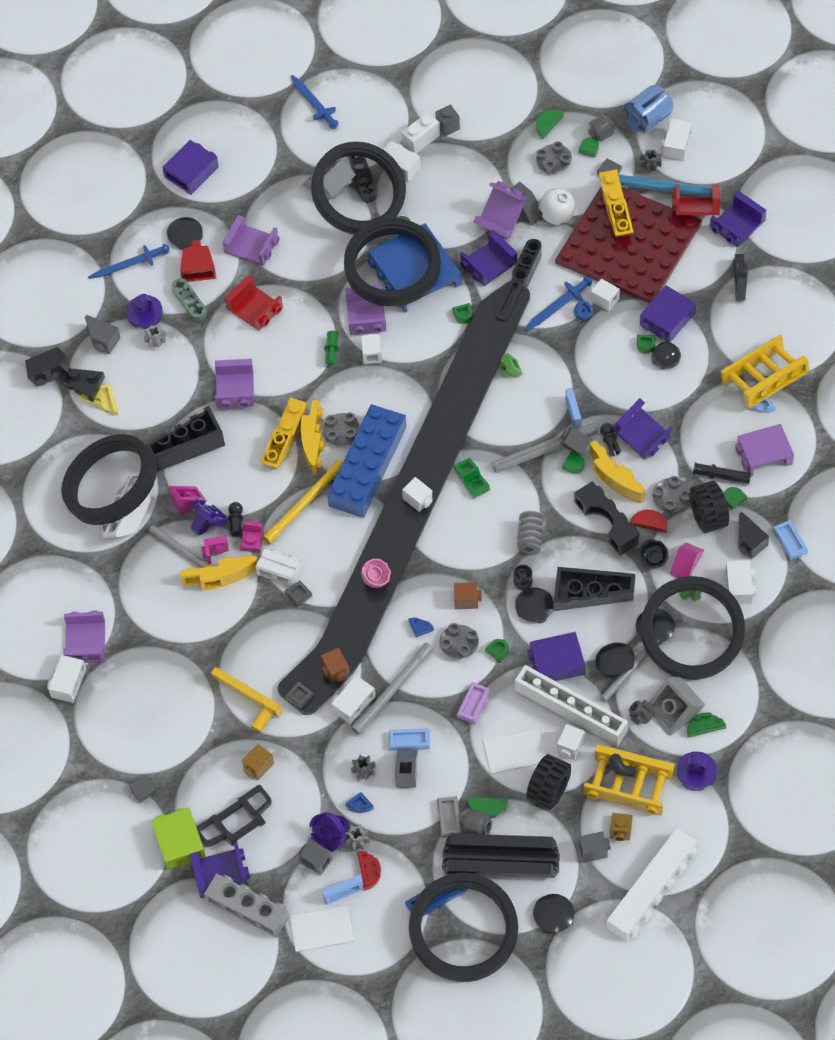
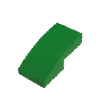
M470 457L454 465L457 475L473 498L490 490L489 484L482 477L479 468Z

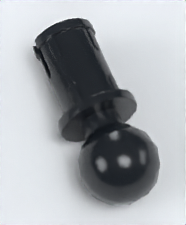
M604 423L600 427V433L604 436L603 442L608 447L609 455L615 456L613 452L615 450L617 456L621 453L617 442L618 436L611 429L613 427L611 423Z
M232 502L228 507V511L231 514L228 516L230 521L229 534L232 537H239L242 535L241 524L243 516L241 514L243 506L239 502Z

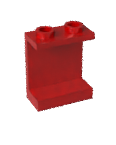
M676 184L675 190H672V208L676 210V215L720 216L719 184H712L711 198L680 197L679 184Z
M251 275L242 280L225 297L226 308L258 331L262 327L267 326L270 320L275 315H278L283 308L282 297L278 296L274 300L256 287L255 279Z

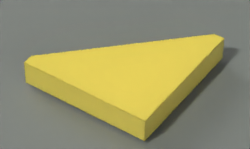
M110 384L100 387L94 402L89 401L88 397L84 394H77L79 399L109 413L118 415Z

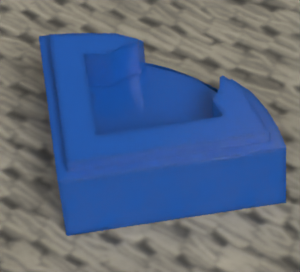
M417 617L408 619L416 638L434 631V627L429 621L418 619Z
M362 792L345 804L346 808L356 813H366L374 809L372 803Z

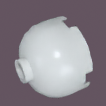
M554 188L543 195L539 201L538 209L539 211L541 209L542 217L547 222L560 225L561 223L569 222L575 212L576 204L570 192L562 188Z

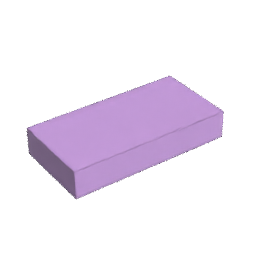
M472 682L458 710L457 718L475 725L490 694V688Z

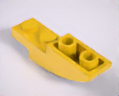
M617 169L600 172L599 179L603 191L602 196L615 237L633 234L628 207L623 196Z
M289 398L277 429L274 428L260 461L262 464L277 469L282 465L300 432L302 415H305L308 408L306 402Z
M312 400L310 415H302L301 419L303 452L307 465L313 475H317V469L321 468L322 457H320V454L325 449V441L322 440L320 433L321 424H319V419H323L324 414L320 400Z
M596 440L589 444V454L594 459L593 471L620 495L639 503L644 502L645 489L641 483L636 482L630 469L627 470L623 464L617 467L616 462L608 457L603 445L600 446Z
M257 556L226 557L218 559L219 566H206L205 568L190 567L180 570L182 585L201 584L202 591L233 584L256 571Z

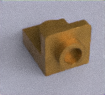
M612 813L610 838L616 841L630 840L633 815Z

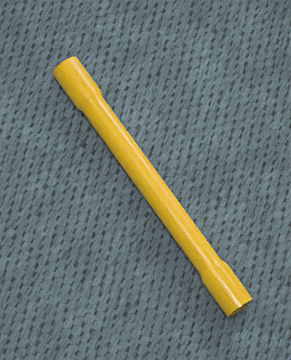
M338 459L321 479L262 536L267 544L271 545L303 509L336 478L343 463L341 460Z

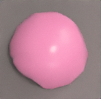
M371 559L362 567L361 577L369 587L380 588L390 581L391 570L381 559Z

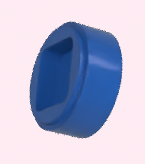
M580 301L575 305L573 312L577 319L587 320L592 315L593 308L589 302Z

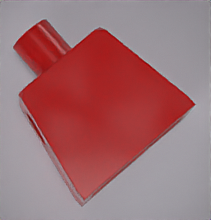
M199 240L191 241L190 247L182 250L181 278L187 282L217 279L209 247L201 246Z

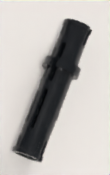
M697 462L694 464L693 474L708 476L709 479L719 478L748 485L750 483L751 472L716 467L715 464H712V466Z

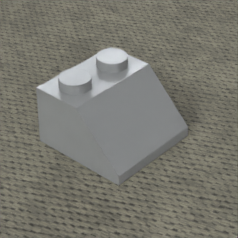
M344 158L333 162L325 172L323 185L327 198H336L341 193L340 190L348 186L352 182L351 179L356 175ZM313 174L303 183L310 190Z
M681 677L667 678L649 701L653 708L654 718L670 735L688 724L706 705Z

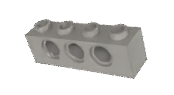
M216 873L204 893L207 902L276 938L289 918L286 906L279 902L275 904L269 901V898L262 893L255 894L244 884L238 885L234 883L233 879L227 875L221 876ZM231 891L235 893V895L231 898L225 897V894L227 892ZM245 901L253 902L249 907L243 906ZM263 910L271 912L268 916L260 915Z

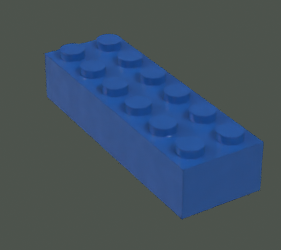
M370 404L327 495L329 507L362 518L365 517L407 427L406 415Z

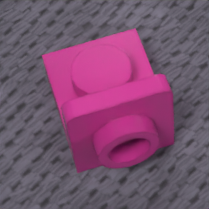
M256 521L243 522L241 551L260 552L262 536L264 534L261 523Z
M226 535L204 539L205 546L201 547L202 556L207 558L208 564H212L210 554H222L229 551Z

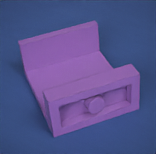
M490 182L489 186L493 187L482 215L476 216L473 223L490 231L495 230L499 235L510 238L527 197L523 196V192L513 188V190L506 188L507 184L503 182Z
M237 215L222 243L224 253L264 266L265 262L271 258L274 246L278 245L280 237L276 227L272 229L271 233H267L246 226L245 218Z
M380 284V285H371V286L376 287V288H378V289H382V284ZM345 288L350 335L386 331L384 306L370 303L356 294L352 288Z
M252 359L215 361V401L217 408H247L254 406V369Z
M781 424L742 434L737 438V444H735L736 452L742 457L743 469L747 470L748 473L751 472V476L754 474L755 467L780 460L784 461L785 466L793 464L794 453Z
M93 610L85 613L71 612L64 614L66 648L63 649V655L84 660V663L105 662V618L103 611Z

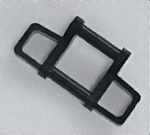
M261 785L255 786L249 792L237 798L238 801L219 814L212 815L209 819L196 826L200 839L206 847L213 846L223 840L234 846L233 843L237 842L240 838L258 826L262 827L266 824L261 814L271 806L272 800ZM257 793H261L266 802L255 811L248 802V799ZM243 807L252 821L232 834L221 821ZM213 824L221 835L207 840L201 834V831Z

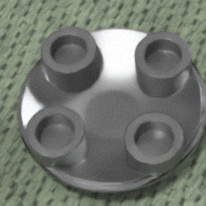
M559 141L538 149L536 153L537 165L542 170L550 173L563 171L572 161L570 150Z
M351 412L328 415L323 425V435L332 444L345 445L354 440L360 424Z
M671 476L657 483L653 489V500L663 511L679 512L690 503V488L679 477Z
M451 623L441 634L439 643L442 651L447 656L462 659L469 657L476 651L479 639L476 630L465 625Z

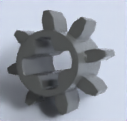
M655 149L646 150L644 155H640L641 167H644L647 172L656 171L657 166H662L661 154H658Z
M646 700L633 702L629 708L631 721L637 725L640 722L647 724L653 717V708Z
M360 754L357 760H352L354 767L351 768V773H356L357 780L362 778L367 781L370 775H375L373 768L376 765L375 762H370L369 755L364 757Z

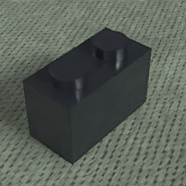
M58 347L25 360L27 378L37 387L69 374L67 355Z

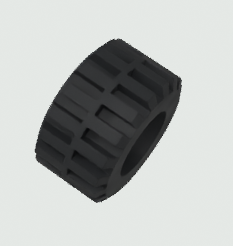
M713 480L690 488V505L699 528L704 533L727 527L729 525V510L720 486Z
M550 754L545 755L531 776L527 787V800L548 810L555 807L569 782L571 764Z

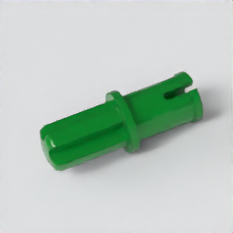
M336 331L327 332V342L324 350L326 351L325 364L328 366L336 364V356L339 351L337 346L339 334Z

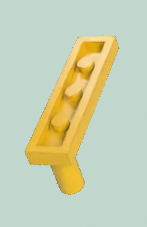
M215 667L211 672L215 680L262 707V710L251 725L254 730L261 733L272 715L279 717L283 712L279 704L219 668Z

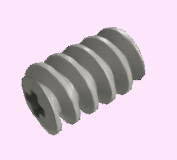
M528 510L519 515L517 548L526 554L541 552L540 539L542 538L541 526L543 525L541 518L543 515L537 511Z

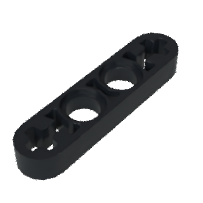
M347 156L351 169L356 174L354 178L362 201L366 203L375 201L377 198L376 187L366 158ZM361 163L364 167L358 169L355 168V165ZM362 177H367L369 179L367 182L359 181V179ZM367 188L369 189V193H370L371 195H368V194L366 193V189H367Z

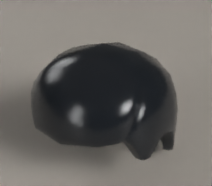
M661 342L654 348L651 354L652 363L659 365L661 369H672L678 365L681 359L680 349L671 342Z
M652 538L642 542L639 548L641 563L652 569L664 566L668 560V549L665 544Z

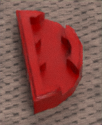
M645 509L638 511L630 520L631 526L667 533L665 517L655 510Z
M357 851L364 891L378 883L381 877V865L378 859L368 854V852Z

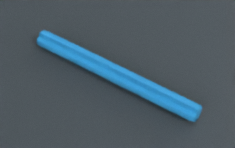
M618 174L621 186L672 193V190H675L676 184H679L680 194L710 198L712 194L711 187Z

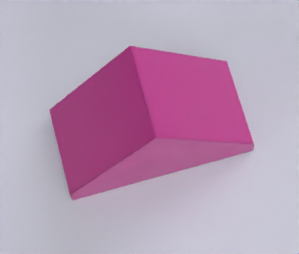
M170 486L168 488L171 502L180 515L193 509L192 504L196 498L206 500L196 486Z
M687 542L678 549L670 575L677 578L691 575L704 550Z

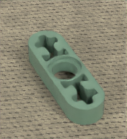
M175 279L172 282L173 294L193 321H204L207 317V311L202 301L185 279ZM178 286L183 287V289H184V293H183V294H182V290H181L180 288H177ZM188 297L194 298V301L191 303H186L184 300ZM195 307L201 314L195 313Z

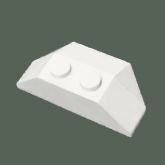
M130 473L127 477L128 480L115 493L111 504L123 497L132 488L139 473ZM150 493L140 506L129 515L118 521L100 525L102 537L116 538L136 533L150 504Z

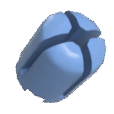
M650 85L622 106V112L625 110L628 118L626 123L633 131H641L645 134L671 114L673 101L668 92L662 95L665 92L664 88L658 85Z

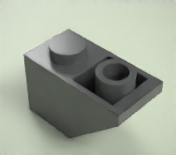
M397 750L395 766L396 787L416 788L418 750Z

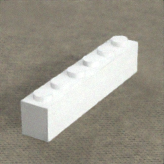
M526 665L515 679L516 692L618 747L628 732L627 720Z
M676 828L608 918L606 929L626 942L630 937L634 938L640 929L639 925L641 922L648 920L652 913L650 910L654 905L658 906L663 899L662 894L665 890L669 891L675 882L674 878L677 874L681 875L687 866L686 862L689 859L692 860L697 854V840Z

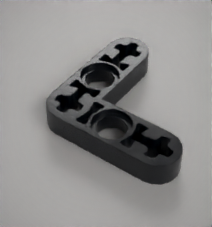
M735 254V300L745 301L748 266L747 263H744V254Z

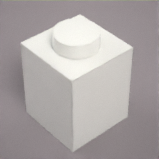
M600 279L590 289L591 302L609 312L619 300L620 289Z
M368 334L361 336L364 364L382 363L380 335Z
M415 477L402 489V499L420 512L432 503V490Z
M566 724L557 743V753L564 758L576 759L585 740V731Z

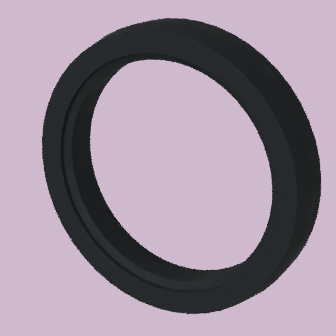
M353 141L333 147L319 160L312 176L311 194L316 209L330 225L340 231L355 234L372 222L383 219H395L404 204L406 183L400 166L389 153L376 145ZM347 156H361L379 164L388 174L393 186V200L390 208L380 217L366 221L350 219L336 211L329 203L323 185L325 172L333 162Z
M383 219L364 226L350 239L344 254V271L351 288L364 300L381 306H402L419 300L433 288L440 273L441 257L435 239L422 226L404 219ZM402 235L420 243L426 250L430 261L426 273L413 285L399 290H383L369 285L359 276L355 267L359 252L367 243L378 237Z
M116 434L97 440L81 451L68 467L61 487L63 501L69 511L86 524L104 525L118 521L139 507L149 495L157 476L156 460L150 449L140 439L132 435ZM118 451H131L140 456L141 469L139 476L132 488L123 497L101 508H87L79 504V484L85 473L97 461Z
M686 576L665 583L650 597L641 617V637L647 654L663 671L682 679H705L720 673L737 657L745 637L744 615L736 598L721 584L704 577ZM683 591H700L713 596L721 602L730 615L733 627L732 640L726 651L714 661L703 665H686L668 657L658 646L653 634L654 615L658 607L667 598Z
M455 873L433 881L417 897L409 918V936L417 957L431 972L447 980L471 982L495 973L509 959L517 942L518 919L511 899L498 884L477 874ZM454 889H472L487 895L498 905L505 920L506 933L503 943L492 957L476 965L456 966L442 961L430 951L422 935L421 923L427 907L439 895Z

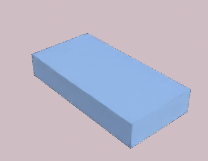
M568 388L565 390L566 404L573 427L579 429L581 428L580 412L573 388Z
M791 520L773 527V532L790 561L808 554V549Z
M429 728L389 730L390 751H397L398 749H430Z
M355 876L322 890L325 904L328 905L363 890L361 876Z

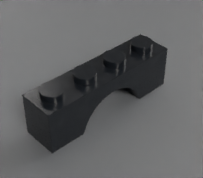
M592 481L574 492V503L585 516L596 514L610 521L612 529L609 532V544L620 556L639 544L640 534L638 529L630 525L626 515L617 510L613 500L605 496L603 489L599 485L597 486Z

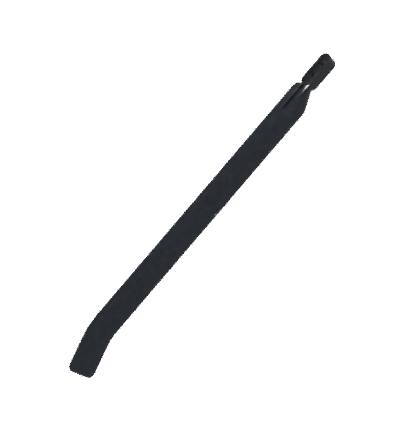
M530 239L526 242L512 271L511 281L505 283L480 302L321 640L278 685L280 696L303 715H311L316 712L353 675L369 649L502 361V356L505 355L530 301V291L527 287L542 257V244L537 239ZM415 477L432 490V503L420 512L402 499V489ZM371 559H381L391 570L390 581L380 588L369 587L361 577L362 567ZM339 647L349 666V675L342 681L331 683L328 677L325 678L322 673L321 655ZM298 681L314 693V696L302 709L286 699L285 696Z

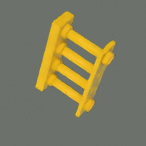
M780 334L730 366L725 367L721 371L722 384L726 385L733 381L744 391L745 405L750 409L808 373L809 362L804 355L794 359L784 350L783 336ZM777 353L788 365L780 369L769 358ZM763 363L774 374L765 378L754 367ZM748 372L759 383L749 387L739 376Z
M597 744L595 760H598L599 763L592 784H584V795L591 799L599 798L644 810L651 815H662L663 803L659 802L665 779H673L675 764ZM612 754H619L625 766L635 767V770L638 772L631 794L619 792L624 776L617 774L612 789L600 787L606 764H609ZM645 774L657 776L651 800L639 797Z

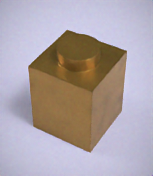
M257 744L242 759L244 773L249 777L253 776L259 780L273 766V755Z

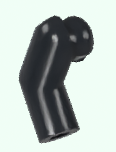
M619 754L611 755L609 765L615 774L629 777L635 776V767L625 766Z

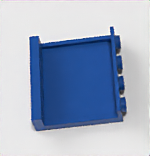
M427 224L420 225L435 239L441 257L438 279L426 295L451 283L455 287L462 285V274ZM402 235L368 250L369 258L367 259L369 266L376 270L378 279L385 283L386 290H399L413 285L426 273L430 261L426 250L420 243ZM408 304L398 307H401L404 312H407Z

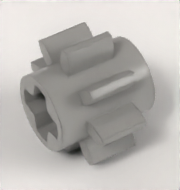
M151 325L148 330H144V342H149L150 348H160L162 343H166V330L161 331L160 325Z
M361 824L356 827L351 825L350 831L345 832V838H347L346 846L351 845L353 851L359 848L364 850L365 843H370L369 837H367L369 835L368 829L363 830Z

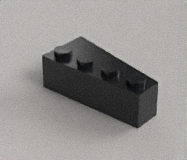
M209 405L204 408L202 413L189 417L190 420L183 425L178 424L170 433H164L146 444L156 460L157 472L225 446L223 432Z
M557 567L553 602L554 611L633 601L635 574Z

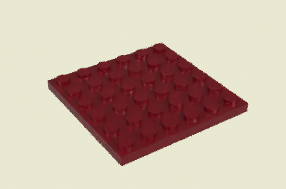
M600 187L557 255L555 264L590 277L598 282L600 279H603L619 288L620 291L651 303L672 275L701 227L702 220L690 215H676L675 209L622 188L634 233L615 237L604 204L602 187Z

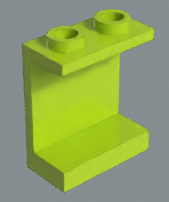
M189 807L179 808L174 813L159 815L151 820L167 870L191 863L190 854L198 852L199 858L206 857Z

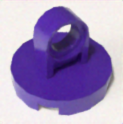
M140 294L129 302L126 314L132 326L148 329L151 325L156 326L161 321L163 308L157 298L147 294Z
M196 498L192 504L198 516L192 523L191 530L199 536L204 534L211 524L223 527L228 520L225 519L227 516L213 504L212 506L206 505V500L202 498Z
M697 751L687 753L680 758L677 764V778L685 788L692 791H702L709 785L711 786L716 779L717 766L715 761L706 753Z
M321 812L315 815L309 823V827L312 826L313 832L310 834L311 838L319 845L334 852L343 846L349 822L343 816H335L330 812Z

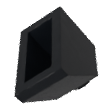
M741 512L738 519V548L743 555L753 559L768 546L769 535Z

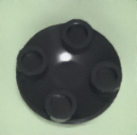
M182 217L174 220L169 225L167 237L172 244L183 250L190 246L191 241L202 240L203 229L196 219Z
M533 587L525 589L517 596L515 601L517 615L529 622L544 623L553 612L554 600L550 593L542 588Z
M658 608L653 618V634L657 644L661 645L673 635L675 622L667 611ZM642 613L636 620V632L640 637Z
M610 643L598 651L595 660L596 666L606 677L612 678L615 675H620L633 669L635 655L631 647L624 643Z
M548 894L536 902L533 909V917L543 932H561L572 925L574 907L566 897L560 894Z

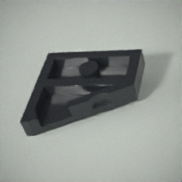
M69 368V374L65 376L63 383L68 389L74 390L79 395L84 394L88 397L89 401L94 402L105 375L101 371Z

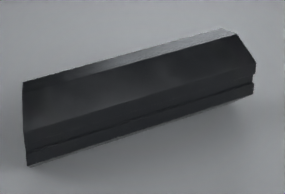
M450 833L443 849L442 869L445 874L472 873L487 876L555 878L559 873L560 854L556 840L553 837Z

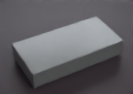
M457 796L437 798L441 837L447 838L450 833L462 834Z

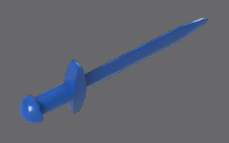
M291 75L295 86L318 112L313 115V120L324 118L331 129H336L339 123L331 116L336 111V108L330 107L325 109L306 85L297 77Z
M162 244L161 247L149 251L146 245H143V254L103 268L88 276V278L105 276L144 260H147L153 266L152 258L164 253L168 254L169 246Z
M584 277L583 281L575 287L565 281L564 285L568 291L536 315L525 327V330L527 331L540 325L573 298L579 302L584 301L579 292L587 286L590 287L592 279Z

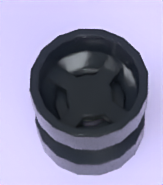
M518 565L513 571L514 586L518 590L523 591L532 586L533 573L528 565Z

